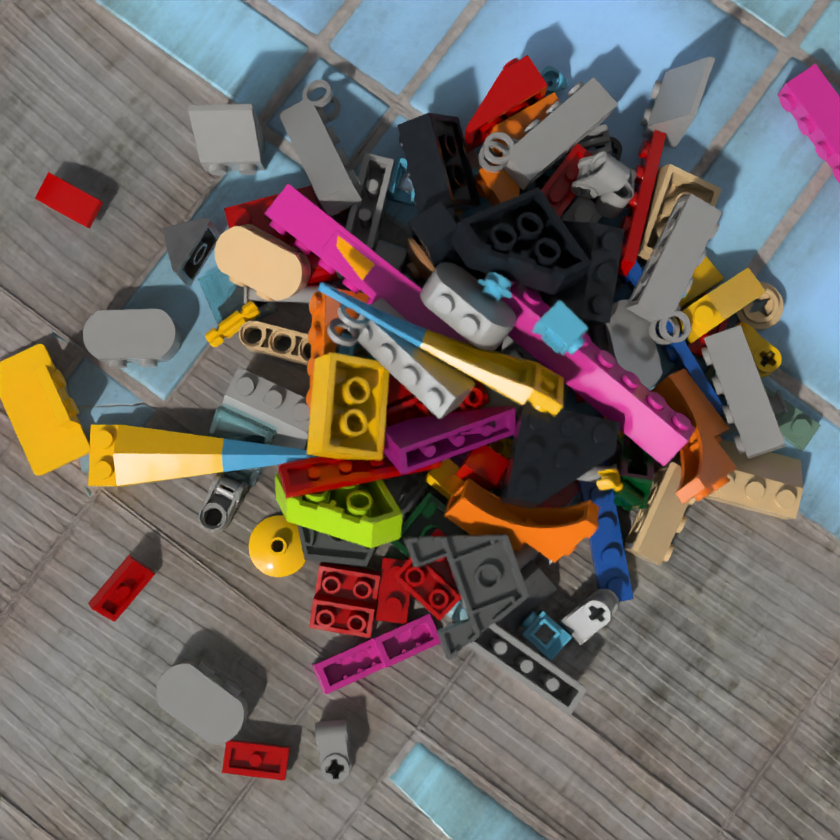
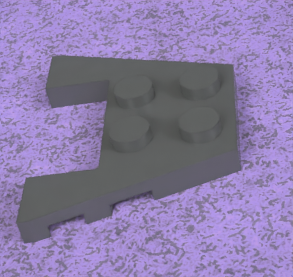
M406 476L382 479L396 503L406 483ZM298 525L305 560L368 566L376 547H365Z
M507 534L404 538L415 568L447 557L467 613V619L436 630L447 660L453 659L462 648L470 642H474L481 636L480 634L494 622L500 621L529 597Z

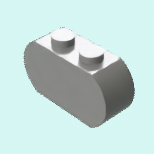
M449 262L438 264L420 291V297L424 305L473 346L487 351L496 350L516 324L517 318L513 309L502 299L496 301L482 292L484 287L480 286L477 283L478 280L461 266Z
M629 300L617 301L612 306L610 323L591 324L594 343L601 350L612 354L616 362L626 371L636 374L641 383L649 389L660 380L662 375L661 358L658 354L656 343L651 339L648 331L650 322L625 308Z
M161 309L98 310L88 318L83 329V341L86 349L95 358L108 364L109 368H127V363H139V367L145 368L157 367V362H168L177 354L182 340L181 331L176 321Z
M194 660L183 661L167 669L160 677L156 688L158 705L209 744H222L231 740L241 731L248 718V703L246 698L240 694L242 689L228 679L225 682L215 675L217 671L204 661H201L200 664Z

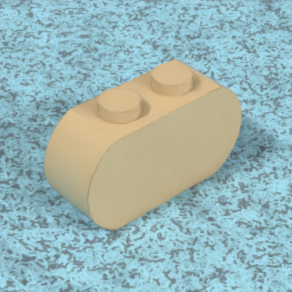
M252 224L227 229L220 235L215 245V260L219 270L229 275V280L232 283L242 287L247 285L257 290L256 295L264 300L286 299L300 293L309 282L311 266L307 255Z

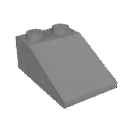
M709 56L668 70L662 81H655L650 94V98L655 99L652 108L646 107L640 125L645 126L642 137L649 139L654 130L666 133L665 145L673 148L677 147L696 116L715 58Z
M252 104L188 105V113L199 160L205 172L221 176L226 175L228 171H239L243 175H254L257 171H265V135Z

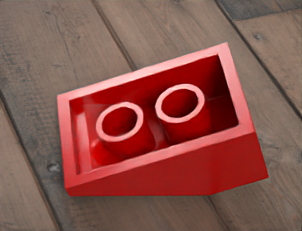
M528 55L520 60L514 58L504 65L503 70L466 127L465 145L467 153L484 144L495 125L545 98L548 85Z

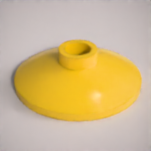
M276 515L268 517L261 521L252 531L248 545L250 558L254 565L264 574L273 577L289 576L301 569L307 561L304 559L298 525L287 522L285 516ZM276 540L282 541L284 545L281 552L273 550V543Z

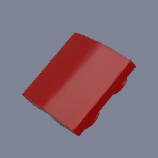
M438 527L431 536L447 535ZM447 557L416 568L413 566L411 558H409L393 575L439 621L461 599Z
M320 562L309 628L370 638L381 571Z

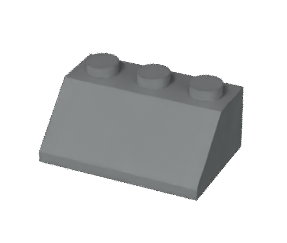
M238 367L225 393L217 426L239 437L253 434L268 436L265 443L267 445L307 450L310 421L309 407L305 397Z

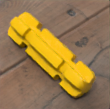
M247 302L241 307V311L236 310L217 324L218 328L215 329L213 327L205 333V338L214 348L218 347L224 342V338L227 337L229 339L237 333L245 322L253 321L260 316V310L254 302Z

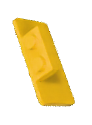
M37 344L0 361V399L32 471L37 476H43L90 453V443L77 416L79 414L77 405L68 396L65 386H67L62 373L56 369L47 347L43 344Z

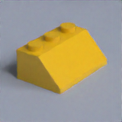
M328 353L315 359L307 455L334 459L383 460L389 371L378 361L337 353Z

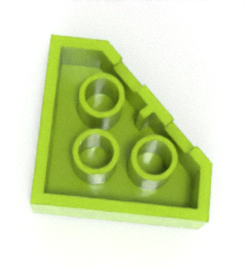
M279 473L275 474L276 501L287 522L369 548L401 538L403 514L383 480L286 499Z

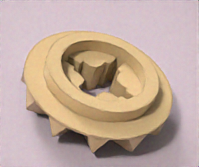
M765 282L759 283L766 293L755 299L756 302L768 300L762 307L764 313L761 314L760 311H756L750 314L749 311L754 305L753 301L736 312L738 321L745 322L760 331L775 325L781 318L784 308L783 299L779 291Z

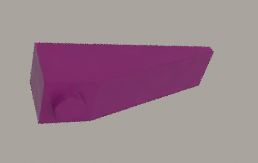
M507 405L449 413L442 419H439L436 415L412 418L386 427L384 435L385 455L397 470L404 475L514 435L515 407Z

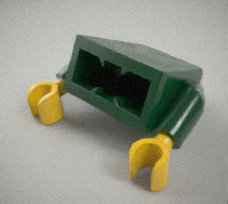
M619 429L618 440L621 442L622 447L618 470L607 469L598 471L602 480L597 481V486L600 490L613 488V493L615 494L614 503L624 510L646 508L653 484L654 458Z

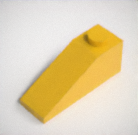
M749 267L681 311L687 315L691 323V331L686 338L690 344L766 293ZM675 316V318L679 322L680 331L683 333V322L680 318Z

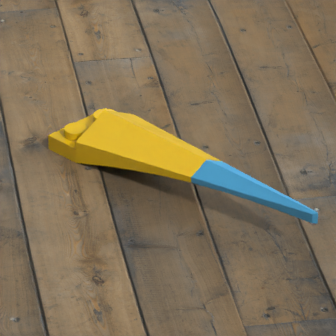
M321 282L317 289L516 403L524 405L529 400L537 410L541 412L548 411L555 416L563 407L564 378L537 362L494 351L482 350L471 344L432 332L383 312Z
M91 425L88 486L124 487L274 466L319 456L307 455V450L129 425Z

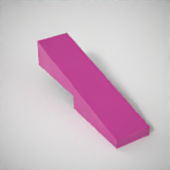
M430 613L312 664L323 694H329L441 643Z

